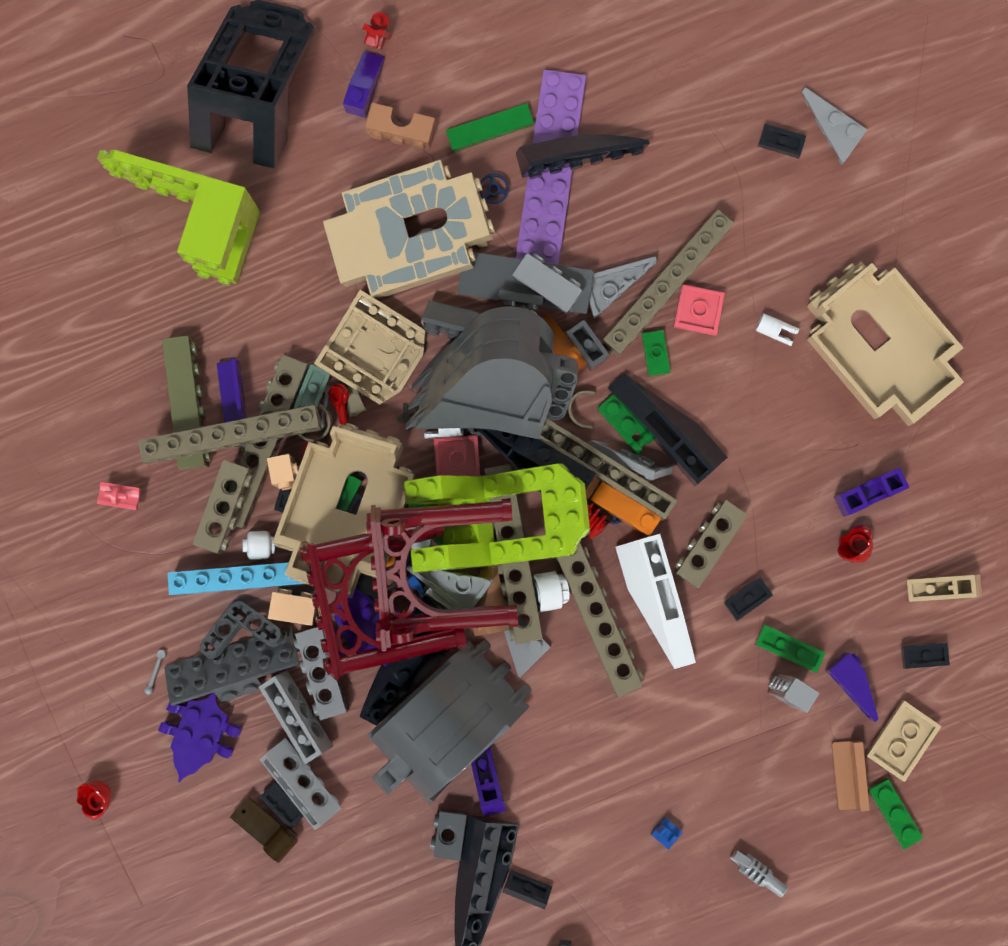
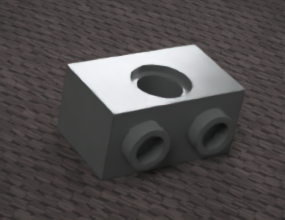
M585 320L566 332V336L587 362L586 367L590 372L609 359V353Z
M440 809V813L435 814L433 828H437L436 837L432 836L430 850L434 851L433 857L461 860L467 812ZM444 829H451L455 836L450 840L445 839L442 836V831Z

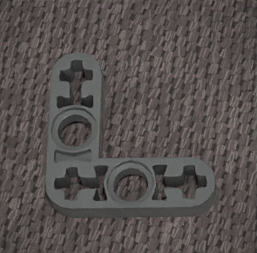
M236 601L229 606L202 640L200 651L209 659L217 658L241 628L247 630L269 647L279 646L283 641V633L276 625L247 604ZM236 610H242L247 615L246 619L239 614L237 615ZM255 619H260V627L258 629H251V622ZM230 625V632L226 635H221V627ZM267 629L270 633H275L277 637L270 639L264 631ZM217 635L222 641L219 642L214 637ZM209 644L215 647L213 651L207 648Z

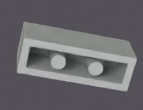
M527 253L512 276L569 314L583 293L580 289L581 284L572 278L569 281L561 276L563 274L562 271L554 266L549 268L544 265L545 260L534 253L531 256Z

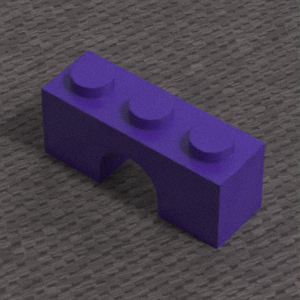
M897 468L839 494L834 499L843 517L910 487L901 469Z

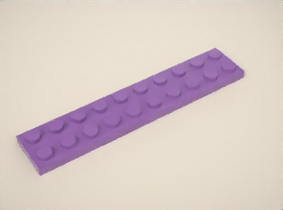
M551 70L543 71L533 144L578 135L586 75ZM570 167L562 169L563 171L551 175L550 172L542 173V176L536 179L527 178L516 259L523 260L527 253L531 256L535 253L545 260L544 263L559 264L572 175Z

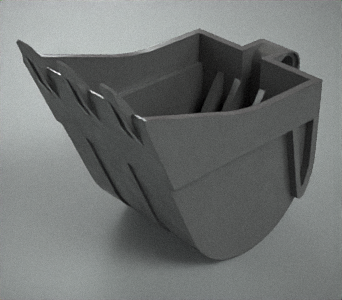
M511 306L490 309L477 316L452 343H449L425 368V371L412 384L411 390L422 386V390L409 403L408 409L410 410L419 405V410L406 423L405 429L407 430L415 425L416 429L481 428L539 439L546 418L559 420L565 416L578 380V363L571 357L554 354V332L546 321L537 314L527 309Z
M486 640L476 647L468 641L466 647L459 649L367 735L389 760L372 777L387 795L407 779L427 803L431 804L456 776L503 735L530 707L524 701L531 692L530 687L525 684L515 691L504 679L511 669L507 662H504L495 669L483 656L491 647Z

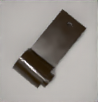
M248 796L229 817L263 845V850L278 863L283 860L298 842L296 838L298 835L293 829L285 828Z

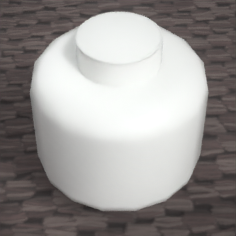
M250 531L247 534V539H242V552H247V556L251 560L268 559L271 554H274V536H270L268 531Z

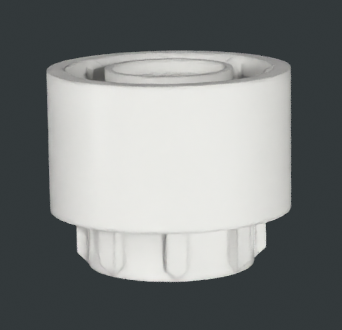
M555 571L531 576L538 612L561 609L562 604H566L569 601L568 582L563 574L557 575Z

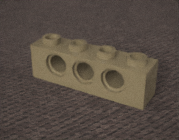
M226 460L222 461L192 545L218 554H222L223 550L226 551L230 544L229 533L237 525V511L243 507L246 496H243L245 489L250 487L253 480L252 470ZM231 481H236V491L229 493L227 489L228 484ZM228 502L230 506L229 511L222 514L220 512V505ZM216 523H220L222 526V531L218 535H214L212 532V527Z
M727 500L722 503L717 502L711 511L714 514L711 520H705L699 529L701 534L698 539L693 538L686 548L689 550L686 557L683 558L681 556L674 566L677 569L674 574L696 589L701 586L748 516V514ZM718 519H723L726 522L727 527L724 531L717 529L716 522ZM706 537L714 540L715 544L712 549H707L704 546V539ZM694 555H698L702 559V565L699 568L694 567L691 563Z

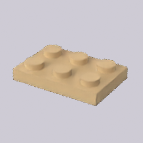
M902 700L865 756L905 782L942 726Z

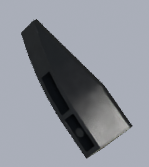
M578 135L521 146L516 151V157L522 178L536 179L541 177L542 173L550 172L553 175L562 172V169L568 167L571 170L583 167V164L591 163V165L600 164L604 161L603 159L607 158L618 160L629 153L632 156L644 153V150L650 143L646 139L628 136Z
M623 374L608 387L610 392L616 396L640 425L653 437L657 445L694 486L698 485L728 458L699 424L626 374Z
M476 428L516 470L563 464L573 476L578 477L585 483L587 500L601 481L596 472L539 439L498 430Z
M426 595L421 600L433 608L445 609ZM416 608L412 614L425 613ZM435 631L416 633V634H413V636H418V635H422V634H427V633H431V632H435ZM449 649L388 663L386 666L381 665L368 692L360 717L377 726L443 660Z
M484 816L468 817L456 883L455 946L481 945L510 870L519 824Z

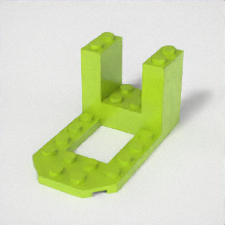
M105 150L99 151L97 159L103 165V168L109 171L111 176L124 178L142 190L151 188L163 196L172 194L184 202L192 200V207L177 253L183 258L184 262L193 264L192 269L197 273V276L204 279H210V277L217 278V282L229 286L231 283L238 284L260 214V210L245 187L118 150H110L109 154Z
M552 464L487 476L439 475L404 481L406 504H438L441 506L490 502V498L541 490L546 535L494 542L492 523L444 526L443 545L411 550L413 573L467 569L573 555L582 537H585L590 530L585 483L578 477L573 476L563 464Z

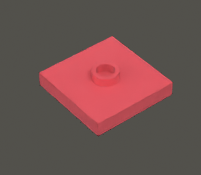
M682 284L673 328L716 336L725 293Z
M478 435L434 438L436 476H480Z

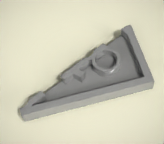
M805 87L801 93L804 101L815 115V121L821 132L827 137L829 146L833 147L837 154L838 162L843 165L867 129Z
M656 256L594 273L589 297L593 318L599 316L656 264Z
M591 440L589 444L628 470L641 474L640 476L645 480L652 481L672 474L674 469L672 464H667L663 467L654 465L655 461L653 458L622 448L619 453L607 447L608 444Z
M412 563L406 568L457 609L476 607L494 582L491 579L447 570L413 573Z
M519 615L518 625L522 627L527 626L526 621ZM509 630L504 631L519 677L551 648L544 640L516 645V640L511 641Z

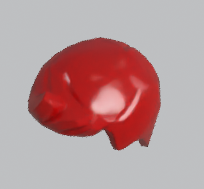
M857 525L849 533L841 536L837 548L838 555L843 560L853 563H864L868 560L873 550L871 530L864 525Z
M94 780L85 782L77 788L76 802L82 806L81 810L86 817L96 820L107 811L112 797L110 787L103 781Z

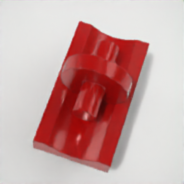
M377 12L371 18V26L364 23L362 30L367 31L364 40L365 44L382 49L384 39L390 40L391 33L385 31L388 29L390 21L386 14Z

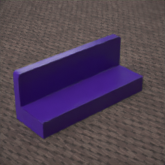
M231 358V361L216 363L224 423L246 419L247 414L240 361L236 358Z

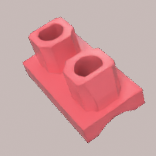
M100 482L97 504L137 510L141 488Z

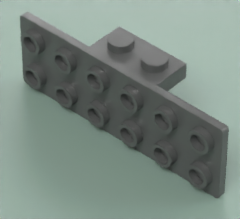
M474 252L476 261H473L474 268L463 271L460 274L458 294L503 301V305L516 307V303L524 304L526 309L538 310V307L561 310L512 276L522 259ZM543 263L549 268L554 266L562 271L563 274L561 276L569 281L572 278L581 284L580 289L583 293L570 312L586 314L593 271Z
M291 626L280 629L283 633V641L277 647H269L258 638L253 637L227 646L214 659H209L204 654L165 666L169 703L173 706L213 692L221 702L232 701L236 697L253 694L260 690L259 686L263 684L260 677L299 664ZM266 633L270 639H275L277 637L275 633Z

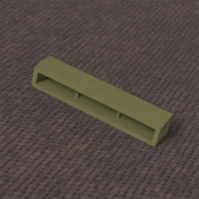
M188 335L162 339L173 432L204 427L203 418H206L204 405H201L200 397H203L202 385L198 384L197 376L200 375V366L198 362H195V354L198 353L196 341H193ZM211 453L177 459L178 469L186 471L209 467L208 462L211 461Z

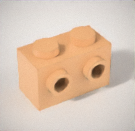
M290 454L267 458L272 485L282 489V491L292 490L300 465H297L296 459Z
M279 588V592H272L268 619L314 626L318 607H313L312 593L301 592V595L297 596L292 595V590Z

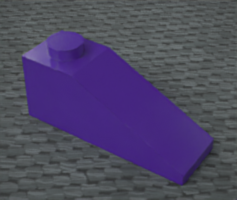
M366 51L363 52L344 98L343 106L346 113L364 118L367 117L385 59L383 56Z
M844 652L825 671L868 719L876 722L879 718L865 670L861 666L862 661L854 653Z
M489 746L471 763L484 817L506 811L495 763Z

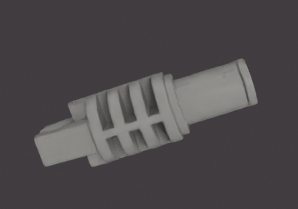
M739 851L733 852L730 859L739 866L737 870L758 886L767 887L778 897L785 895L788 886L774 877L771 869L749 853L745 856Z

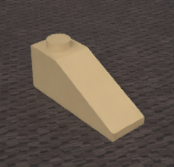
M980 574L907 580L909 602L982 597Z

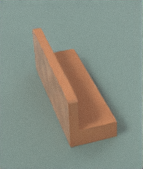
M859 740L832 742L837 808L839 810L857 809L859 811H870L863 742Z

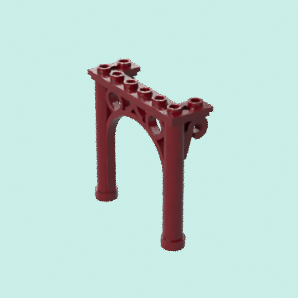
M511 498L501 499V501L387 510H381V507L376 508V505H371V513H367L366 528L367 536H369V549H374V556L370 557L371 570H376V577L372 578L373 592L378 591V599H374L375 612L380 613V619L376 620V641L381 643L382 651H386V648H391V641L394 643H407L413 640V634L421 632L506 625L509 628L518 627L516 604L460 609L433 608L422 602L414 594L408 583L405 571L409 550L423 533L442 526L512 521ZM419 526L410 535L405 530V527ZM402 535L406 541L404 545L399 549L391 548L388 544V537ZM384 550L387 554L396 557L394 564L389 567L385 565ZM387 579H392L397 583L398 588L392 590L388 595ZM398 595H404L410 600L408 607L404 610H398L394 607L393 600ZM414 607L425 613L410 615Z
M419 526L405 527V530L410 535ZM444 526L426 531L414 543L444 537ZM367 533L318 544L307 541L302 542L303 547L299 548L301 560L309 565L310 571L306 572L309 586L313 585L315 593L311 594L313 607H318L319 616L316 617L318 630H322L324 639H320L322 651L326 657L322 659L324 671L334 680H339V677L346 673L456 647V649L467 646L464 629H455L414 636L413 640L407 643L391 642V648H386V651H382L381 643H377L375 639L364 634L356 625L351 616L347 600L348 583L354 568L364 557L374 552V549H369V536H367ZM400 534L388 537V544L391 548L403 546L406 542ZM357 554L347 567L337 560L340 557ZM326 561L321 568L320 562ZM332 564H337L344 572L341 581L336 584L330 583L327 579L326 571ZM325 585L331 589H339L341 587L340 592H336V598L331 604H328ZM331 614L339 615L342 621L347 620L349 625L343 624L339 626L334 633ZM347 629L357 634L354 646L349 649L343 648L340 640V634ZM362 640L376 646V648L356 652L360 648ZM338 650L344 654L339 656Z

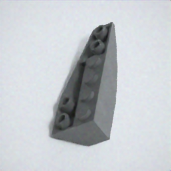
M429 300L421 323L423 329L427 330L426 333L434 336H439V333L448 335V339L455 340L480 313Z

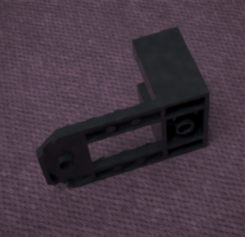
M262 0L251 1L250 5L241 8L240 5H236L229 9L187 85L190 148L212 153L225 128V116L253 123V164L275 168L287 143L288 86L314 35V26L310 22H306L304 14L299 9ZM245 32L283 41L267 74L228 65Z

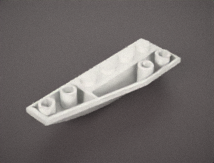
M660 534L615 547L627 589L673 668L676 669L696 663L680 600Z

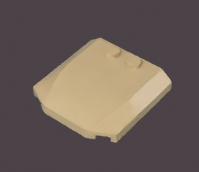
M359 290L314 365L380 405L401 392L424 354L426 330L364 291Z

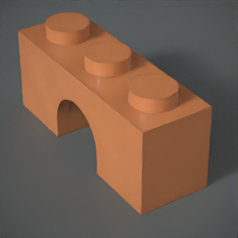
M371 103L365 126L370 137L378 140L382 138L390 139L392 143L398 145L403 143L411 144V147L419 150L424 148L430 149L436 126L435 118L413 113L411 122L407 126L399 127L393 123L394 111L392 107Z

